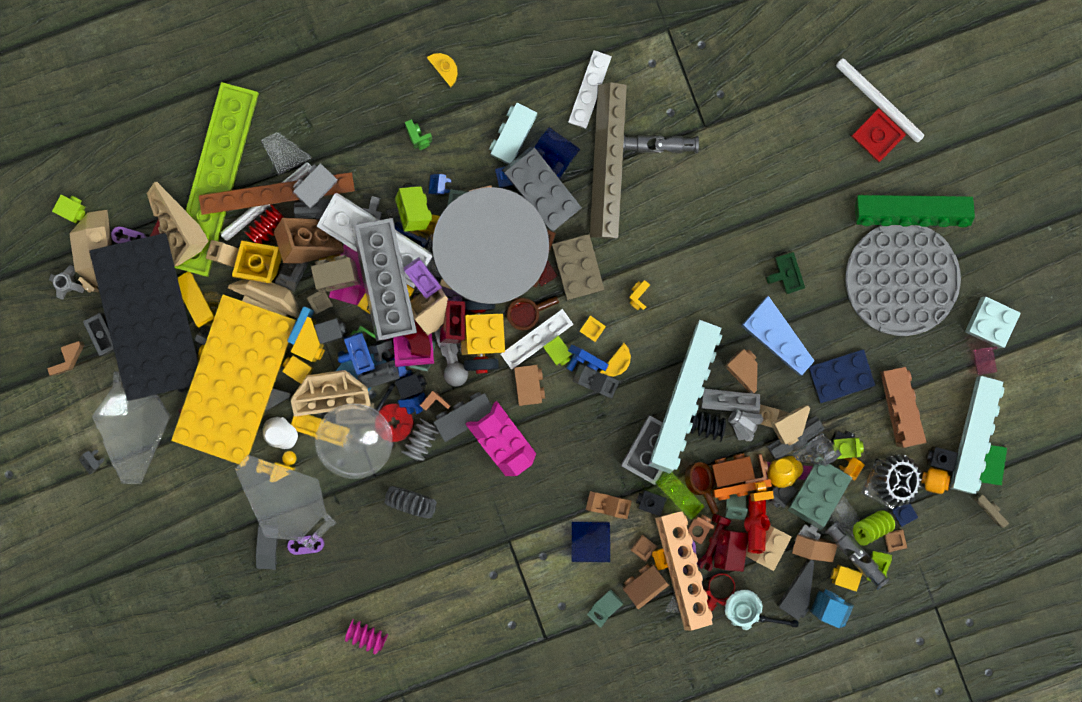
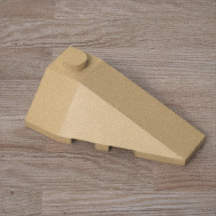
M154 182L147 192L153 214L158 216L160 227H158L159 233L167 234L175 267L200 253L208 243V239L200 225L158 182Z

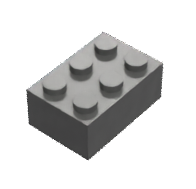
M478 392L469 397L470 402L465 404L462 401L453 406L454 411L448 413L446 410L436 416L437 420L434 421V424L445 442L469 429L466 426L467 422H478L491 412L493 405L486 393L481 394Z

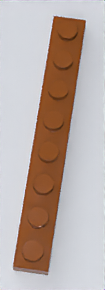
M352 172L333 175L337 179V183L324 196L355 191ZM298 180L199 195L201 213L204 215L299 200L293 194L295 190L293 186Z

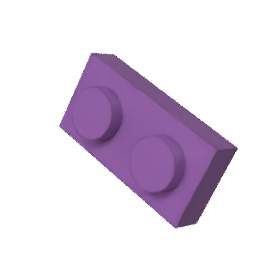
M420 257L403 268L426 299L442 288Z

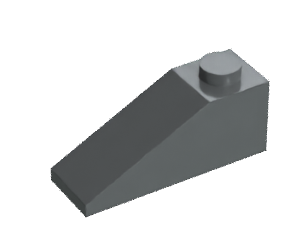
M811 559L806 560L777 604L779 608L797 620L800 617L803 618L809 610L807 606L810 601L814 561Z

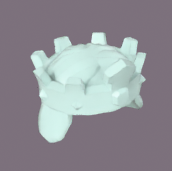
M738 590L727 599L725 615L731 620L732 625L740 626L743 630H749L752 628L751 625L760 619L759 616L762 613L763 604L753 591Z

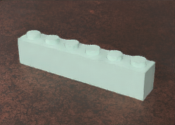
M983 376L976 377L952 473L950 489L969 494H976V491L980 490V475L986 467V461H984L985 454H988L991 443H989V438L995 430L993 422L994 418L999 414V398H1002L1004 394L1002 381Z

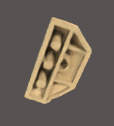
M107 210L88 212L69 233L74 270L96 287L98 285L89 250L112 245Z
M242 279L228 286L230 290L298 319L300 315L293 292L279 284Z
M346 370L307 375L291 397L294 417L371 406L368 388Z

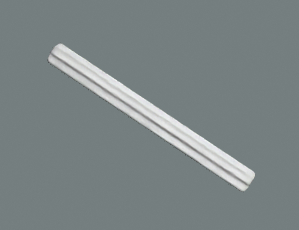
M844 58L836 64V67L915 142L918 143L923 139L924 134Z
M308 162L305 163L283 182L295 181L300 178L304 179L308 176L307 171L312 166ZM271 204L248 209L220 233L223 239L226 241L231 239L269 208Z

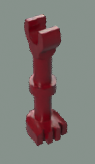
M713 514L712 521L718 524L713 536L709 538L708 542L710 544L707 551L697 562V567L701 569L706 563L705 569L707 571H711L713 568L712 556L717 546L719 529H724L731 522L730 519L718 514Z

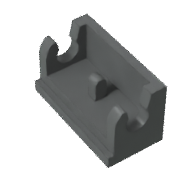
M309 262L285 263L275 283L295 291Z

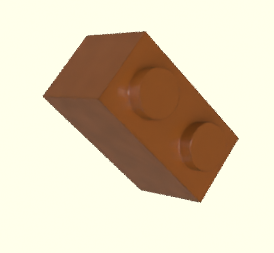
M744 453L733 455L734 459L726 461V457L714 460L715 463L711 464L716 487L755 479L750 456H745Z

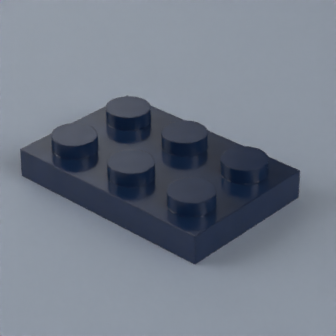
M864 349L808 368L819 403L875 386Z

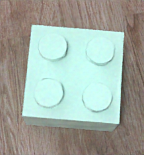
M981 297L965 333L997 348H1005L1021 313L988 297Z

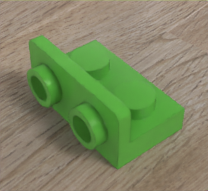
M412 120L405 122V128L414 149L419 148V150L429 147V143L432 142L431 133L422 136L418 123L414 124Z

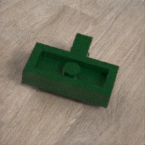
M794 252L774 258L779 273L767 276V283L771 284L782 280L786 294L805 289Z

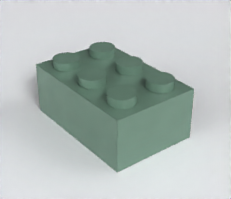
M818 458L790 504L788 511L821 530L825 527L853 477Z

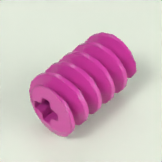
M352 620L345 635V642L352 638V645L359 641V648L366 645L367 652L371 648H373L374 655L379 651L381 652L388 633L381 637V630L374 634V627L368 631V624L361 628V621L354 625Z

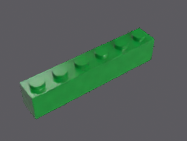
M858 195L855 202L856 225L863 226L882 225L886 227L901 225L908 227L910 225H920L921 227L959 226L963 228L971 226L975 218L973 197Z

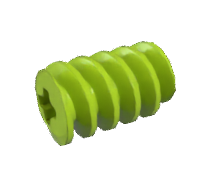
M877 511L854 525V538L860 545H868L874 540L892 532L895 529V520L887 511Z

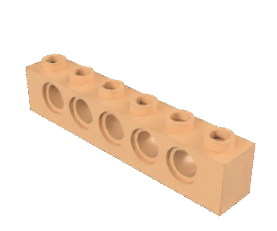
M683 511L656 517L655 520L684 630L692 631L712 625L711 619L713 616L707 605L708 597L702 586V574L698 571L696 564L698 559L692 549L691 544L693 540L687 530L688 521L686 516L683 514ZM674 528H676L678 531V536L676 538L673 535ZM679 547L683 549L682 556L678 554ZM684 566L688 568L687 575L683 573ZM690 584L693 587V592L691 594L688 592V586ZM695 603L698 606V610L696 613L693 611V605Z

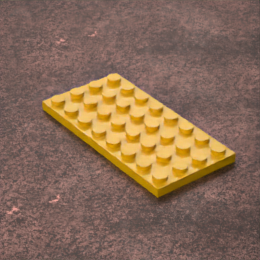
M222 295L171 441L246 466L289 344L287 340L297 320Z

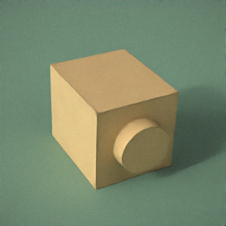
M211 240L206 259L234 267L239 248Z

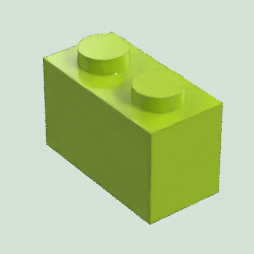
M422 187L399 188L395 201L404 232L426 230L429 222L432 220L431 211L427 208L426 194H423Z

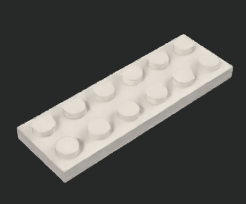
M335 193L317 227L357 252L352 227L358 224L379 221V219L340 194ZM395 230L403 268L418 257L428 266L433 258V253ZM404 271L406 284L413 288L416 287Z

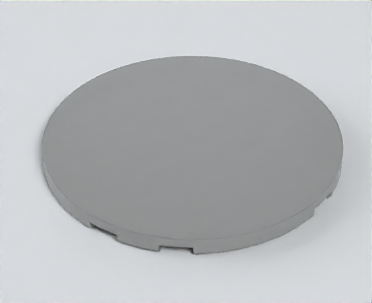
M479 188L459 196L443 211L433 234V257L441 277L457 294L478 303H504L523 295L540 278L548 259V232L539 212L524 197L503 188Z
M901 225L879 226L873 229L856 244L850 254L845 271L847 296L857 315L872 328L894 336L920 334L943 321L957 300L961 283L959 263L949 243L939 233L920 225H910L908 227Z

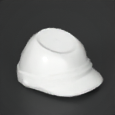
M283 417L268 419L262 428L263 438L270 446L290 449L297 441L298 434L296 429Z

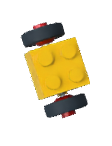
M463 300L465 302V312L476 314L465 315V340L461 342L462 355L477 354L479 356L473 360L464 361V369L466 371H476V374L488 373L487 370L498 369V359H489L483 356L485 354L505 352L503 314H480L488 310H494L495 304Z

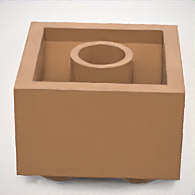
M742 349L724 367L749 393H755L757 391L758 363L755 361L757 357L749 349Z
M648 564L644 565L639 569L640 574L636 577L630 576L623 582L625 584L622 587L638 610L669 586L653 564L650 566Z

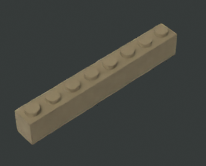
M610 82L598 85L590 238L614 239L618 238L627 87L624 84Z

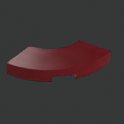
M414 320L417 333L403 335V337L411 346V355L430 358L431 345L429 337Z

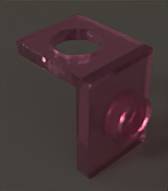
M997 346L973 350L977 375L997 372L993 351L998 349Z

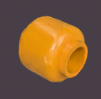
M931 467L927 473H923L921 483L925 484L926 491L943 494L949 489L951 476L948 475L947 470Z

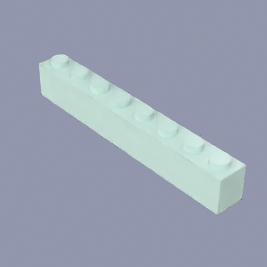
M699 320L696 324L648 466L669 474L674 469L677 470L681 460L678 458L679 453L684 451L687 442L684 440L686 433L689 434L692 428L691 417L696 415L699 407L696 404L697 399L702 397L705 387H702L703 381H707L710 370L708 367L715 359L716 352H714L716 345L720 344L722 338L720 327Z

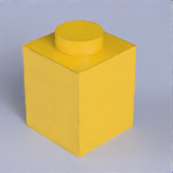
M294 355L291 358L288 357L282 365L284 367L282 372L300 384L314 369Z
M841 565L833 568L831 573L832 583L857 592L862 573Z

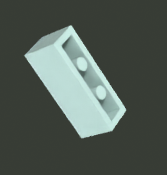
M516 103L515 107H510L507 113L509 119L506 124L502 123L498 131L500 136L498 140L494 139L489 149L492 151V157L506 164H510L518 155L537 117V112L519 103Z

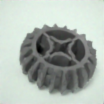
M899 454L887 456L886 460H880L881 465L876 466L878 472L873 473L876 476V480L872 482L877 485L874 490L878 491L877 496L882 498L881 501L890 506L895 505L898 507L909 504V501H915L914 495H919L917 490L922 488L919 485V481L923 480L919 477L922 472L917 470L919 465L906 455L900 456ZM901 466L903 469L899 471L896 470V467ZM898 490L900 493L895 495L893 491Z
M391 486L385 495L386 505L415 516L432 518L436 510L437 502L434 499L407 489Z

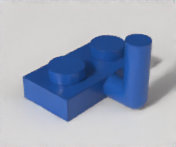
M363 332L344 337L349 353L345 354L344 351L338 352V362L344 363L352 360L357 375L375 369Z
M571 345L568 350L573 355L566 369L572 372L578 361L584 363V361L588 362L587 366L595 371L598 368L606 371L609 365L574 345Z

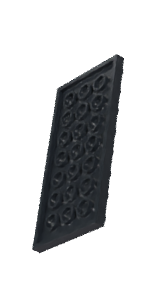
M163 233L89 250L126 400L132 401L191 386L198 366V360L167 234Z

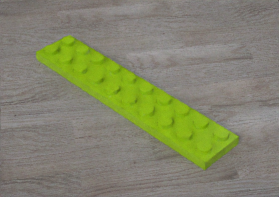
M223 82L220 84L186 212L200 225L206 234L208 243L200 253L175 266L177 269L209 277L213 261L206 259L211 240L219 241L227 211L202 215L199 195L233 190L259 95L256 91Z

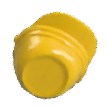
M794 456L779 458L771 462L768 468L769 472H767L768 479H771V484L778 488L792 486L802 475L803 465Z

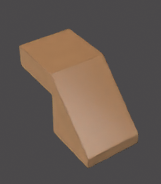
M78 341L61 347L65 362L47 368L49 375L55 376L73 370L84 347V342Z
M590 491L586 510L628 519L632 501Z
M798 534L792 553L811 560L833 562L838 546L835 542L823 538L816 540Z

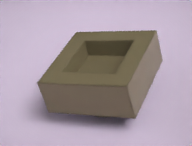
M318 291L307 297L316 315L333 306L327 293Z

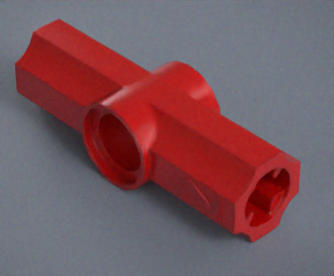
M749 496V514L744 520V526L748 532V552L764 553L766 531L770 528V521L766 515V500L751 501V496Z

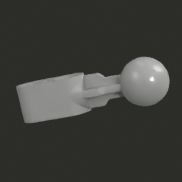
M439 328L435 335L442 356L446 357L447 361L444 379L451 386H461L467 381L468 371L458 361L457 353L459 350L457 344L440 343Z

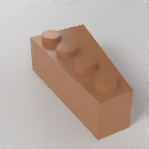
M900 367L880 372L896 446L905 448L927 443L920 420V413L915 402V391L910 383L912 381L910 371L906 367Z

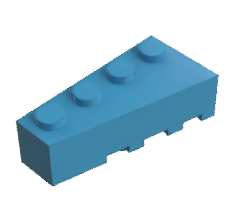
M825 589L824 592L818 591L810 612L821 621L841 628L846 626L854 605L845 602L836 593Z

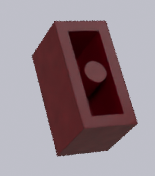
M447 300L444 323L440 326V343L459 344L465 340V302Z
M719 529L716 554L714 556L715 568L744 572L748 533Z

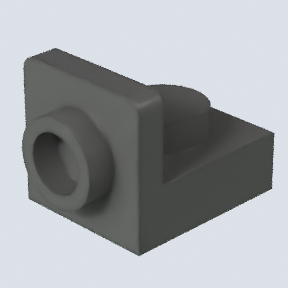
M775 486L771 490L773 491L774 499L769 501L776 508L779 506L785 508L788 501L798 490L793 486L786 488Z

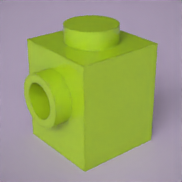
M60 195L52 212L71 222L78 223L85 215V206L81 205L82 200L72 195L70 198Z

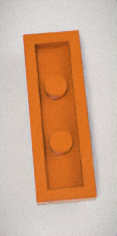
M767 478V480L712 489V497H718V500L729 499V495L737 494V497L748 495V491L755 490L756 492L755 483L765 482L767 491V487H772L771 479Z

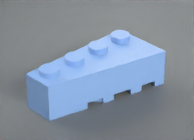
M769 296L763 299L741 325L799 376L803 375L814 362V359Z

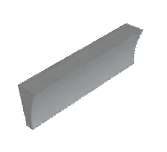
M393 218L354 225L352 230L376 341L417 333Z

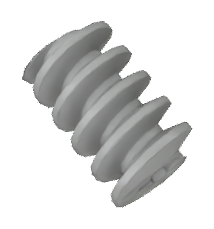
M420 418L423 424H416L419 431H412L416 437H409L408 439L412 444H405L408 451L401 452L417 461H424L425 458L422 456V453L428 454V450L425 447H432L429 440L435 441L436 438L433 433L439 434L436 426Z

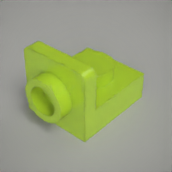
M858 437L833 440L835 459L861 457V453L864 452L863 442Z

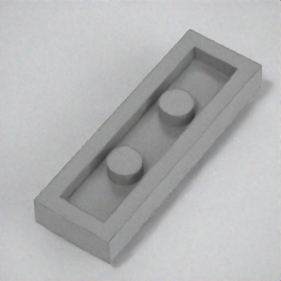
M704 389L702 408L725 411L738 409L746 413L759 414L760 394Z

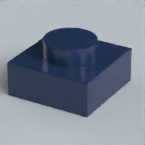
M910 502L907 505L891 509L900 527L918 518Z

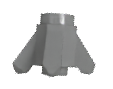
M69 265L63 273L50 275L49 281L53 282L57 298L64 299L67 292L72 290L81 293L85 290L80 284L76 283L73 277L75 270L72 265Z
M735 409L729 416L728 422L733 426L738 440L752 441L758 427L757 424L763 422V417L761 414L746 413Z

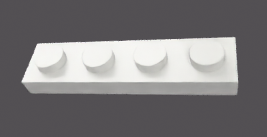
M593 51L568 121L569 124L584 129L587 128L597 100L598 85L603 83L612 56Z
M562 309L505 350L504 353H501V356L509 367L513 369L574 324Z

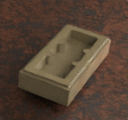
M982 494L974 497L977 504L999 527L1004 528L1009 524L999 513L1001 509L994 502L990 503Z

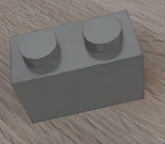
M99 313L84 320L83 323L99 356H107L113 353L114 348L105 314Z
M337 318L314 325L319 342L323 345L344 339L346 337L345 334L348 333L345 322H341Z

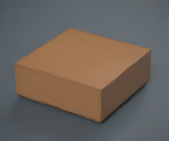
M903 529L884 535L887 552L907 548Z
M641 535L630 550L646 562L657 546Z

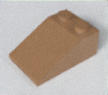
M282 218L274 230L283 263H305L341 254L344 252V249L339 240L317 227L320 219Z

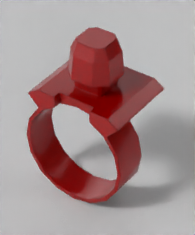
M725 573L713 575L708 582V589H704L707 595L710 596L707 599V605L711 611L715 609L717 602L725 606V600L734 594L735 583L733 579V591L728 597L716 598L711 594V580L718 575L729 576Z

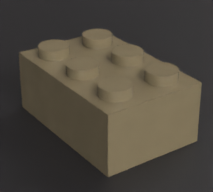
M589 234L552 244L567 301L604 291Z
M346 255L334 257L335 261L331 262L327 260L316 261L315 265L311 266L316 290L322 293L361 284L356 262L350 257H346Z

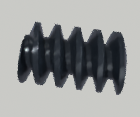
M700 412L697 416L692 415L690 420L693 423L690 430L691 434L698 430V436L705 432L706 438L713 434V440L720 436V442L722 441L726 428L725 418H722L719 422L718 416L711 420V414H707L705 418L703 412Z

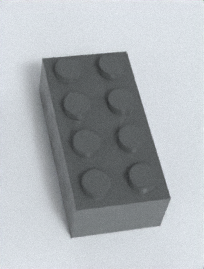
M532 146L501 170L520 195L536 208L545 226L552 232L582 208L538 151Z

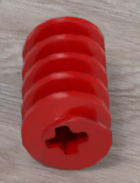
M272 204L270 205L272 212L266 209L265 213L267 216L260 215L261 222L254 220L256 227L254 228L249 225L250 233L244 231L255 243L264 244L262 239L269 241L270 239L267 234L274 236L273 229H276L281 219L284 218Z

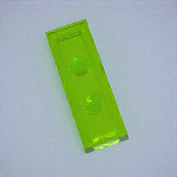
M672 472L670 474L664 473L655 482L691 520L705 507Z

